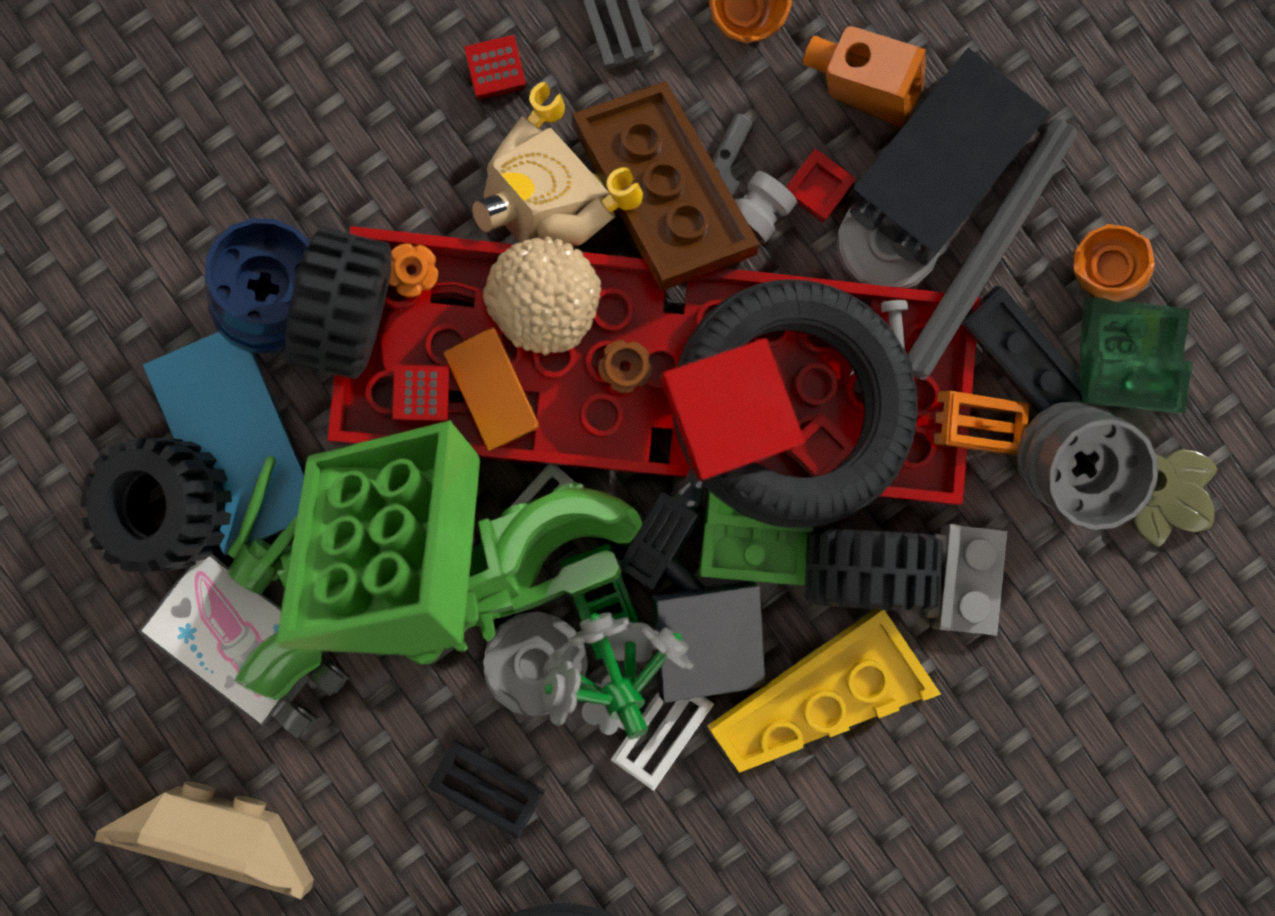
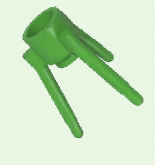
M268 456L265 459L237 538L227 551V554L235 559L227 570L229 576L244 588L257 594H262L272 580H278L276 563L281 561L280 553L293 538L297 517H295L272 545L258 538H255L252 544L248 543L276 463V459L273 456Z

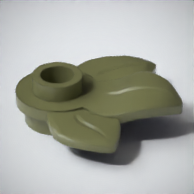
M1180 449L1165 458L1156 455L1158 461L1157 485L1154 488L1150 501L1132 519L1139 535L1152 545L1161 546L1168 538L1172 526L1190 532L1205 531L1213 526L1215 516L1214 505L1203 487L1216 474L1217 466L1210 458L1201 453Z

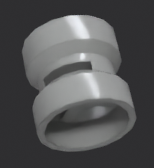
M757 171L747 183L748 194H745L743 198L734 200L758 242L765 244L775 232L774 224L777 221V216H787L797 204V200L775 178L762 171Z

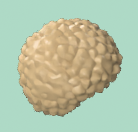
M549 236L543 240L537 237L525 240L522 243H516L507 249L505 253L499 255L498 261L492 265L490 274L487 277V285L483 289L484 303L488 306V314L492 317L493 321L497 322L505 336L512 340L514 346L548 355L550 352L556 353L570 350L580 344L582 337L591 328L592 319L596 316L601 293V281L595 274L594 268L590 266L589 260L583 258L580 250H574L573 246L569 243L563 244L561 239L553 241Z

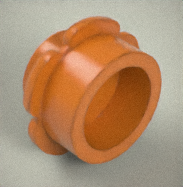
M406 243L397 246L391 251L392 267L389 285L395 286L399 294L406 297H416L422 291L430 290L435 285L438 278V270L434 267L436 258L431 250L422 245L412 247L411 244ZM414 265L417 268L416 273L413 275L406 272L407 266Z

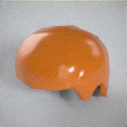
M792 0L708 1L712 22L725 38L744 44L764 40L779 31L784 25L792 6Z
M1111 224L1088 232L1075 249L1073 257V270L1080 287L1094 299L1112 303L1128 300L1139 294L1148 285L1155 266L1152 246L1148 238L1139 235L1135 230L1127 226Z

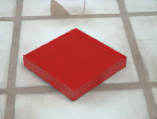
M767 338L672 369L660 375L698 482L805 444Z

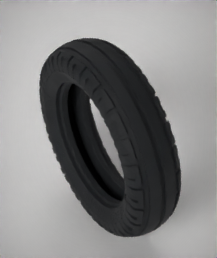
M776 280L757 284L728 297L700 321L687 340L676 368L744 346L750 340L771 332L796 331L812 335L836 349L853 369L862 391L864 403L861 433L849 456L833 471L822 476L810 478L785 476L765 468L758 462H754L702 480L701 482L728 507L758 522L788 528H809L831 524L859 512L872 503L888 488L901 470L910 451L917 422V392L911 365L901 343L886 322L870 307L854 296L835 287L806 280ZM673 414V421L679 444L685 455L686 460L688 461L690 467L694 471Z

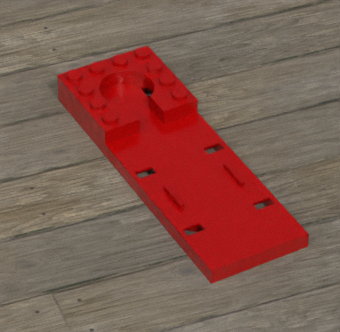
M350 226V234L389 243L391 251L397 246L406 243L411 244L412 247H417L418 245L425 246L431 250L436 258L434 267L438 270V278L430 290H424L416 297L403 296L397 292L395 286L388 285L379 329L366 369L356 380L334 375L328 441L332 444L350 446L443 423L394 421L392 419L394 365L449 366L443 352L494 327L537 419L539 428L488 451L465 399L464 402L448 403V421L461 433L480 456V459L536 465L551 464L685 478L691 467L679 444L672 409L660 375L677 367L682 350L696 326L722 301L741 290L765 282L776 280L813 281L840 289L855 298L870 300L869 307L889 326L888 312H881V303L891 300H906L908 310L901 312L905 353L907 355L945 293L721 268L686 282L683 315L664 313L665 290H660L644 259L581 252L583 258L589 260L590 266L594 268L595 274L601 281V293L596 316L592 319L591 328L582 337L579 345L564 352H550L548 355H543L541 352L536 353L532 350H525L523 347L514 346L512 340L505 336L497 322L493 321L492 317L488 314V306L484 303L483 289L487 285V277L490 274L492 265L498 261L499 255L505 253L507 249L515 244ZM409 265L406 268V272L410 275L415 274L417 271L414 265ZM979 296L977 297L971 309L980 301ZM431 298H456L474 304V308L430 303ZM961 325L931 374L924 380L914 377L917 392V422L913 442L901 470L878 498L947 505L963 504L967 449L934 444V434L942 433V424L935 423L936 412H943L944 403L937 402L938 391L972 394L976 342ZM796 331L767 333L745 344L767 338L801 431L822 411L856 445L863 425V396L853 392V386L857 377L855 373L851 374V366L836 349L817 337ZM617 340H624L626 343L638 342L649 353L648 364L652 367L650 378L643 386L637 385L634 391L630 393H620L613 390L611 383L603 381L599 374V361L605 356V348ZM627 361L621 362V370L628 371L630 364ZM449 367V390L461 392ZM959 405V415L970 416L971 407ZM958 426L957 434L968 436L969 428ZM652 427L672 429L669 464L649 462ZM785 452L756 461L765 468L781 475L810 478Z

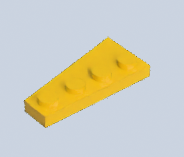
M874 609L707 726L740 773L802 749L804 744L827 735L833 737L850 730V726L876 716L882 718L900 711L899 707L919 699L925 701L941 695V693L886 611Z

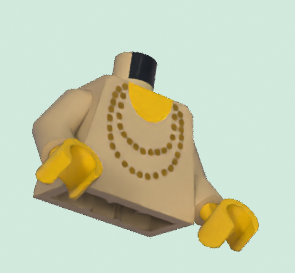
M542 82L533 87L530 92L529 99L534 110L528 118L520 117L487 166L488 177L484 199L474 202L473 216L479 228L485 232L505 225L520 243L537 237L543 240L549 236L553 241L561 239L563 244L569 243L578 246L586 242L615 217L613 211L618 207L623 210L637 208L642 202L643 192L638 183L631 185L634 178L628 168L616 169L609 175L606 184L607 191L552 128L544 131L540 129L544 122H557L565 112V104L561 94L557 95L550 105L541 106L548 99L551 92L548 84Z

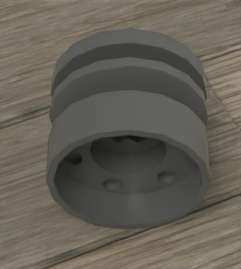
M1079 401L1057 403L1038 413L1025 428L1017 448V471L1025 488L1039 501L1052 510L1057 511L1073 524L1092 530L1116 528L1136 517L1150 501L1158 480L1157 456L1149 438L1133 424L1115 417L1096 406Z

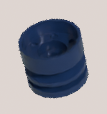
M251 218L231 225L214 240L205 259L208 312L216 330L231 345L250 353H276L285 349L286 325L293 290L305 250L309 243V240L295 227L276 219ZM261 291L271 293L268 294L265 302L256 300V298H259Z

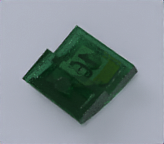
M1084 297L1080 342V374L1083 402L1185 414L1192 362L1183 361L1190 309Z

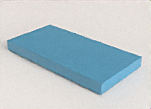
M217 332L143 364L174 439H182L183 442H194L200 445L201 452H210L217 459L213 468L223 469L228 480L222 483L224 491H231L232 502H226L225 512L231 513L230 524L222 525L220 531L225 535L220 544L223 555L228 556L227 551L237 538L257 479L268 456L275 457L276 463L248 543L252 544L255 538L265 540L285 530L289 523L298 516L305 470L255 353H250L231 345Z

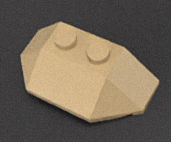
M186 781L183 787L177 786L99 829L95 837L96 842L113 845L298 899H302L311 890L314 881L279 814L266 811L265 802L246 796H235L234 801L214 796L215 789L213 787L197 782Z

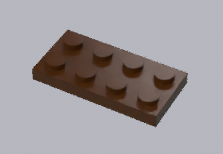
M666 81L572 114V128L607 191L606 184L609 175L619 168H628L634 178L631 185L634 183L639 184L643 192L641 204L632 210H623L618 207L617 211L661 291L757 255L759 248L758 240Z

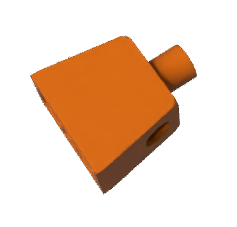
M847 26L838 44L814 35L807 46L803 65L826 74L828 93L832 98L894 126L903 128L910 119L925 85L926 49L857 27Z

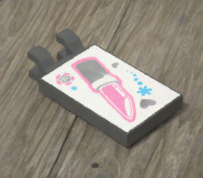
M214 552L205 560L196 561V565L186 568L138 632L259 726H267L271 719L275 717L278 723L296 738L306 735L318 720V717L294 701V698L309 679L330 696L333 692L335 694L338 693L350 676L322 656L319 667L300 678L289 692L278 700L257 695L234 682L241 665L248 655L262 641L279 630L283 605L266 592L262 594L254 593L234 581L227 573L230 565Z

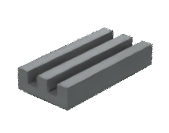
M582 0L605 70L654 55V48L638 0H625L640 45L633 49L616 0H604L621 49V53L612 55L595 1Z

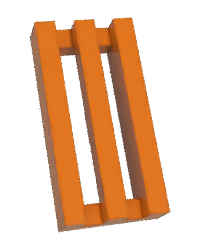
M938 391L937 402L944 403L943 412H936L935 423L942 424V433L934 434V444L1017 455V448L1022 434L1028 426V403L955 391ZM959 405L1015 414V423L959 415ZM957 427L1012 434L1014 439L1012 443L958 435Z

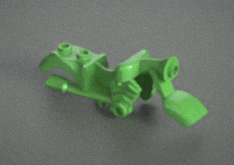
M573 482L559 486L551 494L530 504L521 503L511 506L496 520L490 521L486 518L479 521L482 541L471 550L462 645L455 646L454 648L459 652L467 650L468 647L464 641V633L471 627H480L483 638L486 641H491L495 636L493 619L532 609L565 594L577 597L618 580L622 572L620 564L614 553L603 550L563 567L558 577L533 587L543 562L551 552L570 540L588 536L605 538L618 544L631 542L642 526L638 512L623 500L609 493L586 489L583 484ZM289 545L280 553L281 561L276 563L277 573L284 588H286L292 546ZM277 631L262 641L248 655L241 665L234 682L257 695L273 700L281 699L300 678L319 667L323 651L282 649L276 643ZM443 649L406 655V657L419 665L431 664L440 657Z

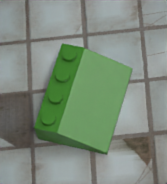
M450 421L307 456L276 642L282 649L415 655L462 645L480 456Z

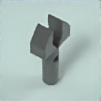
M743 114L734 115L711 159L732 197H734L740 181L732 178L730 168L752 127L751 119Z

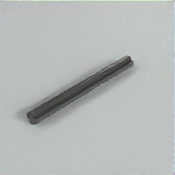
M1056 119L1048 127L907 354L915 378L924 380L931 374L1075 140L1077 130L1074 126L1067 124L1066 121Z

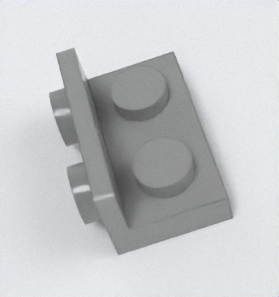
M955 524L941 525V534L933 535L942 541L940 606L925 611V617L932 618L931 628L997 636L1007 531L964 527Z

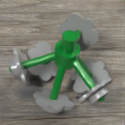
M593 613L590 618L580 623L582 631L576 633V636L570 638L569 642L564 644L561 649L554 651L544 664L543 676L545 677L541 682L540 691L543 703L545 704V710L550 712L552 724L560 726L565 722L567 714L574 711L577 701H583L585 703L582 706L581 715L585 722L591 725L599 724L600 731L605 735H612L617 731V728L625 730L630 740L636 739L649 730L639 710L644 705V699L640 692L668 657L678 666L691 670L694 664L685 654L689 650V646L682 640L680 633H674L666 627L659 633L656 630L653 631L651 626L647 624L629 622L627 617L616 620L612 619L610 613L599 615ZM597 641L609 674L603 678L601 684L593 683L580 674L582 668L580 661L584 657L585 650L577 645ZM657 648L659 650L635 679L636 662L649 660L652 657L653 650ZM616 660H624V677L621 676Z

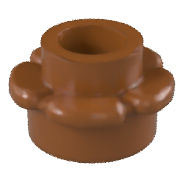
M617 340L605 348V356L599 361L598 369L602 380L611 383L613 390L620 393H630L634 391L637 385L643 386L649 380L652 367L648 364L649 353L643 345L635 341L626 343L624 340ZM627 361L630 364V369L628 371L621 370V362Z

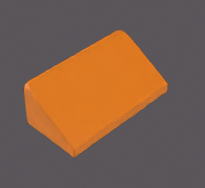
M494 327L443 352L488 451L539 428L537 419Z

